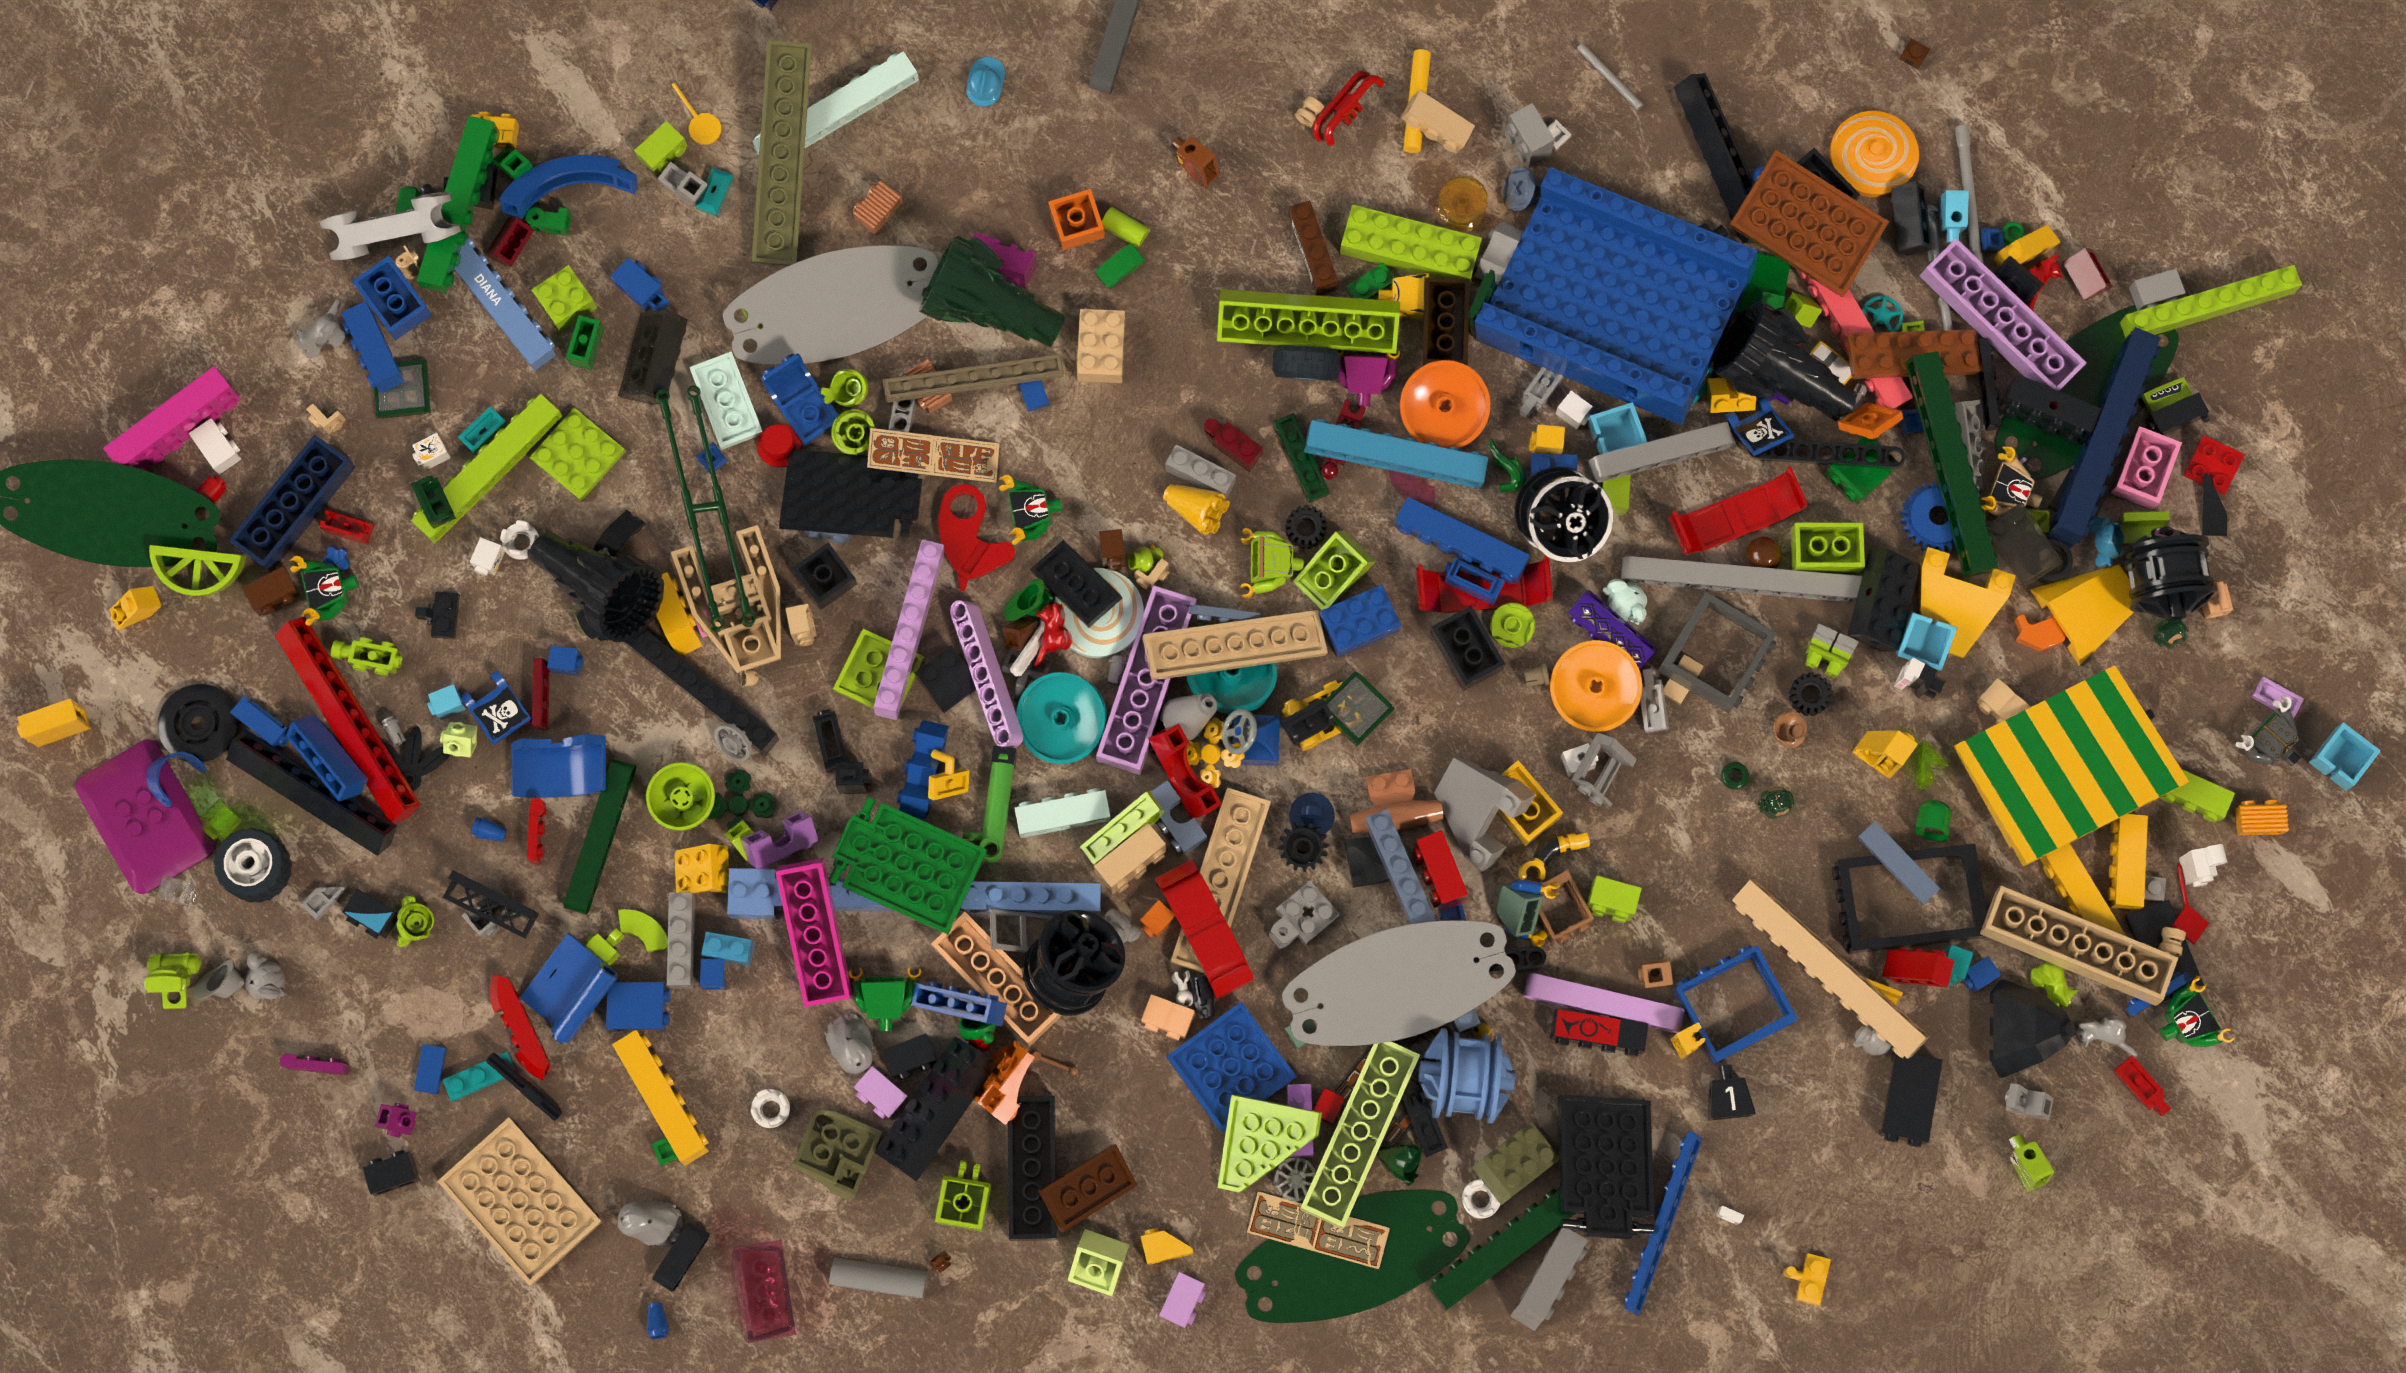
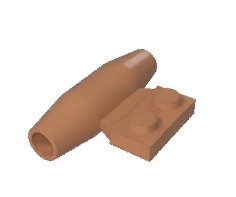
M1408 769L1366 776L1369 799L1375 807L1349 815L1352 833H1369L1365 824L1366 817L1388 809L1397 831L1417 828L1443 819V810L1440 800H1413L1415 786L1412 770Z

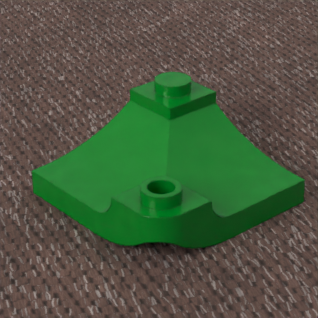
M1757 253L1756 271L1734 316L1738 317L1751 304L1759 301L1768 304L1774 309L1783 308L1790 264L1780 258Z

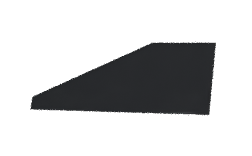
M2203 473L2202 535L2227 536V513L2209 474Z

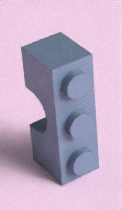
M1168 780L1151 791L1164 809V813L1159 818L1157 824L1164 834L1169 833L1173 839L1170 843L1177 853L1181 851L1185 856L1207 841L1206 834L1195 818L1186 823H1177L1171 818L1170 813L1172 809L1181 803V799Z

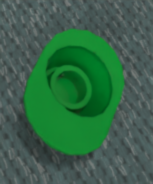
M1039 578L1034 579L1025 588L1016 593L1004 608L1005 619L1014 621L1025 614L1037 617L1036 613L1051 604L1054 599L1045 589L1044 581Z

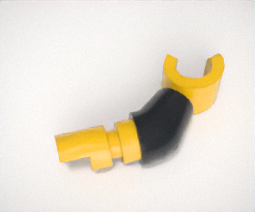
M1571 833L1567 834L1565 838L1563 835L1556 836V834L1543 838L1533 855L1534 861L1526 862L1520 866L1518 870L1519 880L1527 878V869L1533 867L1538 872L1537 879L1543 881L1546 876L1544 865L1548 866L1556 856H1560V853L1566 852L1568 848L1572 851L1590 846L1588 833L1577 835Z

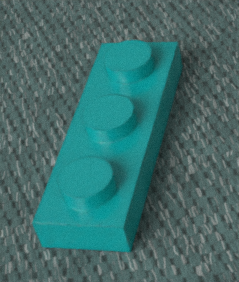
M508 1051L498 1055L516 1070ZM484 1061L442 1081L450 1101L454 1102L505 1080V1078Z

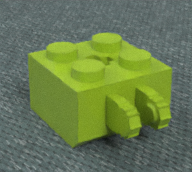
M965 1160L960 1162L958 1178L943 1176L935 1218L936 1224L983 1232L992 1185L991 1183L978 1181L981 1163H975L972 1180L964 1179L967 1169ZM967 1198V1202H970L969 1206L960 1209L961 1207L957 1205L958 1201Z

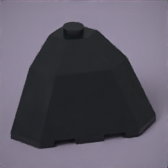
M2000 979L1990 993V1003L1993 1004V1017H1990V1036H1993V1050H1989V1060L1999 1078H2004L2047 1060L2064 1048L2076 1032L2067 1013L2041 993L2005 979Z

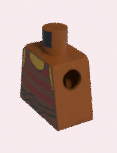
M1178 137L1173 141L1171 148L1176 151L1179 165L1204 189L1220 175L1216 155L1195 138L1190 137L1184 141Z

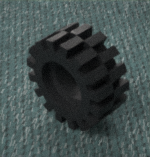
M1305 505L1304 508L1299 506L1297 510L1293 509L1290 516L1288 515L1286 535H1288L1289 541H1292L1294 546L1299 545L1302 549L1304 547L1311 549L1313 545L1316 547L1320 541H1323L1327 529L1326 518L1314 506L1312 508H1308L1309 505ZM1301 520H1311L1315 525L1314 532L1309 535L1301 534L1297 528Z
M1810 672L1806 675L1804 673L1791 685L1789 702L1792 701L1791 706L1793 708L1796 707L1798 709L1796 712L1799 714L1803 712L1804 716L1820 714L1831 702V696L1833 695V691H1830L1831 684H1827V679L1825 677L1824 679L1821 678V674L1814 675V672ZM1807 686L1815 687L1819 692L1818 700L1816 702L1804 700L1802 696L1803 688Z

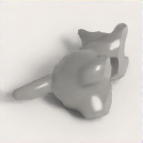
M339 299L334 301L327 314L320 317L309 330L302 331L297 329V347L299 349H307V358L317 356L322 347L327 343L333 347L340 346L343 343L346 334L335 318L340 307Z
M2106 1015L2100 1022L2092 1018L2075 1020L2076 1025L2079 1027L2076 1030V1034L2084 1047H2087L2089 1042L2098 1039L2117 1045L2133 1057L2138 1056L2136 1050L2125 1043V1029L2127 1026L2119 1016Z

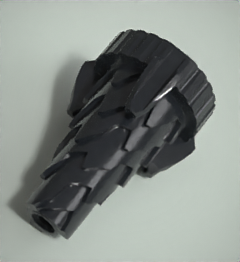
M1761 301L1751 304L1731 325L1715 355L1713 371L1732 383L1734 390L1739 393L1772 399L1777 392L1791 402L1796 400L1808 407H1814L1836 422L1840 416L1842 417L1850 409L1852 410L1856 403L1853 392L1839 382V377L1833 374L1823 362L1810 355L1811 350L1800 344L1806 343L1809 336L1804 332L1802 326L1792 313L1785 307L1774 309Z
M544 529L543 534L533 542L531 549H528V558L538 567L552 575L555 579L554 582L568 594L573 602L582 608L576 610L575 617L584 633L591 639L597 638L600 641L611 640L616 643L631 640L648 627L660 609L664 593L662 575L655 567L637 556L626 555L615 558L607 553L601 554L594 549L574 542L570 538L566 541L548 529Z

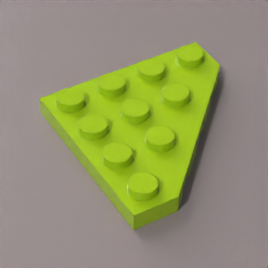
M1235 1094L1231 1095L1217 1188L1243 1192L1319 1136L1322 1112Z

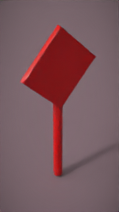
M2178 864L2177 870L2184 908L2172 926L2186 932L2185 938L2195 945L2209 922L2189 906L2182 866Z

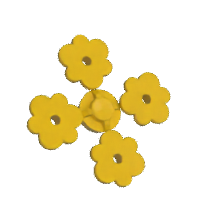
M1219 718L1208 721L1204 727L1206 730L1204 737L1209 739L1211 744L1201 749L1199 742L1189 741L1190 744L1187 748L1189 765H1198L1200 759L1210 764L1205 769H1202L1199 774L1200 779L1212 784L1213 788H1218L1221 784L1219 779L1221 772L1212 765L1220 759V756L1222 760H1225L1224 765L1226 767L1231 766L1233 768H1238L1241 765V760L1245 757L1244 753L1232 754L1227 749L1221 752L1220 748L1215 745L1220 739L1222 740L1224 722L1220 721ZM1240 743L1232 744L1234 747H1241Z

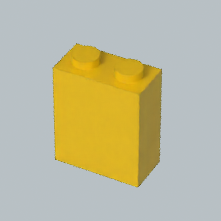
M71 698L17 717L19 721L17 730L20 737L36 747H41L91 729L84 707Z

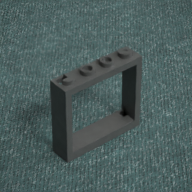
M1705 591L1658 669V672L1729 713L1733 707H1739L1744 698L1740 694L1743 689L1749 690L1755 680L1751 677L1755 670L1759 672L1766 661L1762 657L1765 652L1770 654L1777 643L1773 640L1777 633ZM1707 607L1764 640L1731 697L1673 664Z

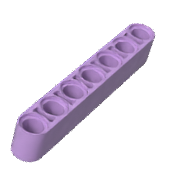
M955 601L951 605L950 614L993 739L1001 747H1018L1023 741V733L980 609L975 602Z
M1528 973L1523 997L1603 1017L1646 1023L1650 1028L1672 1033H1679L1681 1031L1685 1012L1684 1009L1534 973Z

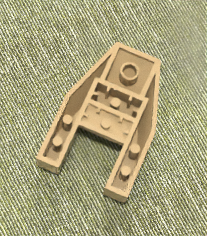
M758 525L736 531L735 541L747 575L741 577L745 595L748 597L751 612L756 616L752 627H745L741 623L743 614L739 601L740 594L736 579H732L711 586L720 617L725 622L720 632L712 631L710 629L711 621L703 612L706 606L709 612V601L702 571L693 545L670 553L673 570L693 618L736 673L781 659L780 586ZM701 592L705 602L702 599H699ZM745 617L746 621H752L750 617ZM719 622L713 623L717 627L721 626Z

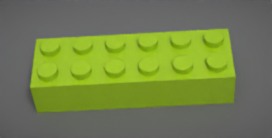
M1352 204L1341 243L1340 254L1376 264L1384 263L1385 266L1415 274L1429 273L1428 277L1470 279L1471 282L1482 238Z

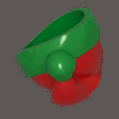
M961 1018L958 1024V1031L960 1036L971 1046L981 1052H986L994 1041V1034L998 1025Z

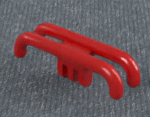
M1367 71L1356 72L1315 120L1313 125L1315 140L1321 142L1325 139L1328 146L1335 145V139L1333 138L1334 129L1341 121L1349 126L1352 123L1349 117L1355 119L1357 117L1355 111L1360 113L1363 110L1358 102L1372 84L1382 88L1384 80L1380 76L1369 74ZM1363 79L1364 81L1354 91V93L1350 94V92L1357 85V83ZM1334 111H1336L1337 113L1328 122L1323 136L1321 132L1323 124L1331 116V114Z

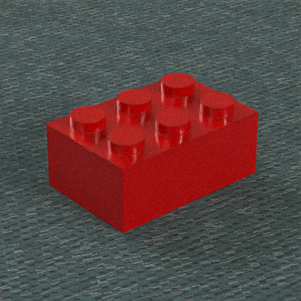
M1441 830L1417 839L1412 855L1416 865H1421V878L1425 887H1430L1431 895L1429 897L1433 907H1438L1439 912H1442L1459 904L1466 903L1468 892L1443 831Z

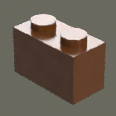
M1122 529L1099 531L1103 568L1108 569V571H1118L1122 569L1121 567H1126Z
M283 566L242 587L253 610L259 616L273 613L276 607L282 604H290L296 600L295 597L300 595L292 577Z

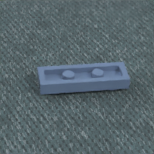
M1190 605L1189 614L1197 615L1198 620L1211 621V617H1216L1217 622L1220 623L1231 622V620L1242 621L1260 618V613L1204 605Z

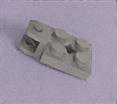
M1310 880L1275 909V912L1281 919L1273 925L1268 937L1279 949L1287 947L1297 937L1306 945L1338 919L1340 913ZM1303 908H1311L1313 910V917H1304L1302 915L1304 913Z

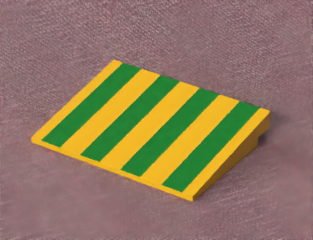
M2115 665L1953 746L2009 848H2013L2023 867L2189 782Z

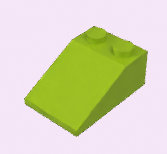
M1336 531L1293 580V583L1323 610L1333 606L1366 574L1376 560L1346 531Z

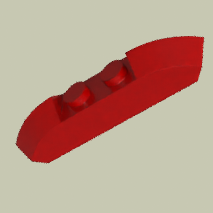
M493 974L490 984L491 1005L494 1013L503 1011L504 1014L500 1015L506 1028L510 1026L513 1035L510 1037L516 1049L520 1047V1050L514 1056L528 1073L544 1080L551 1067V1062L517 990L510 979Z

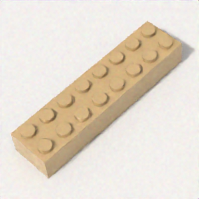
M2000 886L1995 892L1980 934L2155 1006L2164 1000L2178 961L2176 956L2003 886Z

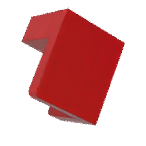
M1324 1088L1314 1111L1322 1112L1321 1121L1333 1126L1345 1098Z

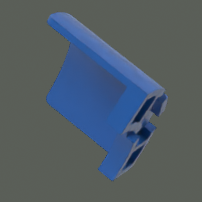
M582 734L563 738V742L552 743V739L525 738L512 742V796L526 798L571 797L593 794L606 789V736Z

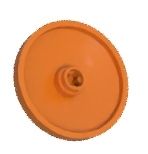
M1436 360L1421 366L1408 378L1400 397V413L1406 429L1419 443L1426 444L1427 442H1432L1443 448H1460L1472 442L1484 429L1490 414V396L1483 379L1471 367L1455 360Z

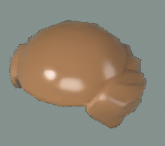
M1796 712L1781 714L1774 722V738L1787 748H1796L1804 742L1808 734V725L1801 715Z

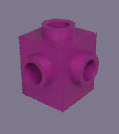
M395 1102L394 1106L381 1104L375 1127L387 1130L386 1135L400 1138L401 1134L411 1135L416 1123L417 1112L408 1110L409 1106Z

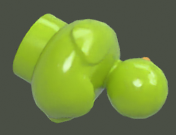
M1153 544L1150 548L1145 546L1139 547L1135 552L1129 553L1128 566L1130 570L1138 569L1145 575H1148L1155 568L1153 566L1154 562L1157 563L1161 558L1163 559V551Z

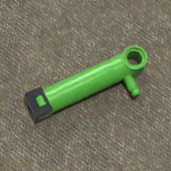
M993 745L982 833L963 832V839L981 842L979 846L984 849L989 845L997 847V852L994 855L986 854L984 861L987 863H996L1003 855L1013 774L1017 758L1016 748Z

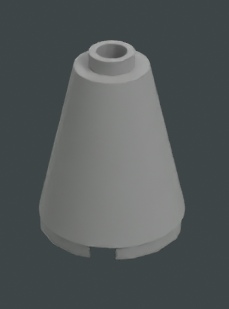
M1207 693L1170 699L1161 709L1160 721H1163L1165 728L1179 723L1188 741L1193 740L1216 712V700Z

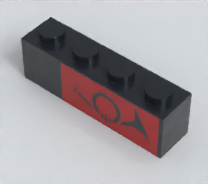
M1555 1009L1550 1039L1555 1040V1044L1569 1046V1043L1578 1044V1048L1591 1050L1592 1046L1600 1047L1602 1052L1615 1053V1050L1625 1051L1624 1055L1638 1057V1054L1645 1052L1648 1024Z

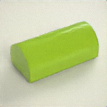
M1114 207L1108 209L1102 220L1105 230L1129 244L1132 243L1138 249L1150 232L1149 227Z

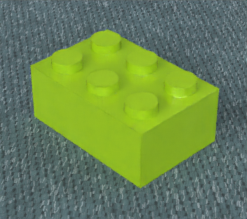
M1794 523L1791 528L1792 570L1832 574H1860L1865 568L1863 523Z

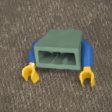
M1515 880L1510 884L1498 885L1495 889V895L1499 897L1496 914L1503 921L1507 932L1525 940L1527 938L1531 939V943L1535 947L1542 946L1548 936L1547 932L1538 930L1534 934L1544 897L1541 895V892L1547 898L1553 899L1559 893H1554L1551 888L1558 889L1560 884L1551 882L1549 885L1544 886L1541 882Z

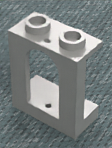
M1597 733L1572 781L1578 786L1577 790L1590 797V802L1597 806L1604 804L1611 807L1612 803L1604 796L1621 764L1633 767L1637 759L1615 738ZM1601 748L1610 757L1593 786L1585 781V776Z

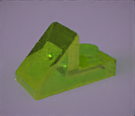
M1922 741L1918 745L1916 790L1925 791L1929 785H1932L1934 772L1930 771V769L1945 770L1948 767L1947 762L1928 741Z

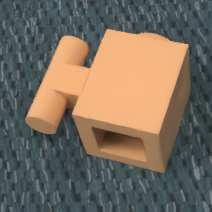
M2223 581L2214 582L2212 587L2217 588L2218 596L2202 606L2205 619L2225 616L2233 610L2227 584H2224Z

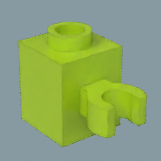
M616 928L606 940L597 933L595 936H589L583 944L606 964L611 966L620 956L614 947L625 936Z

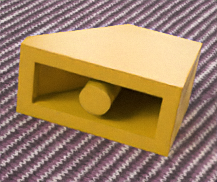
M1158 1228L1144 1231L1145 1235L1141 1236L1147 1265L1193 1254V1249L1165 1231L1159 1232Z

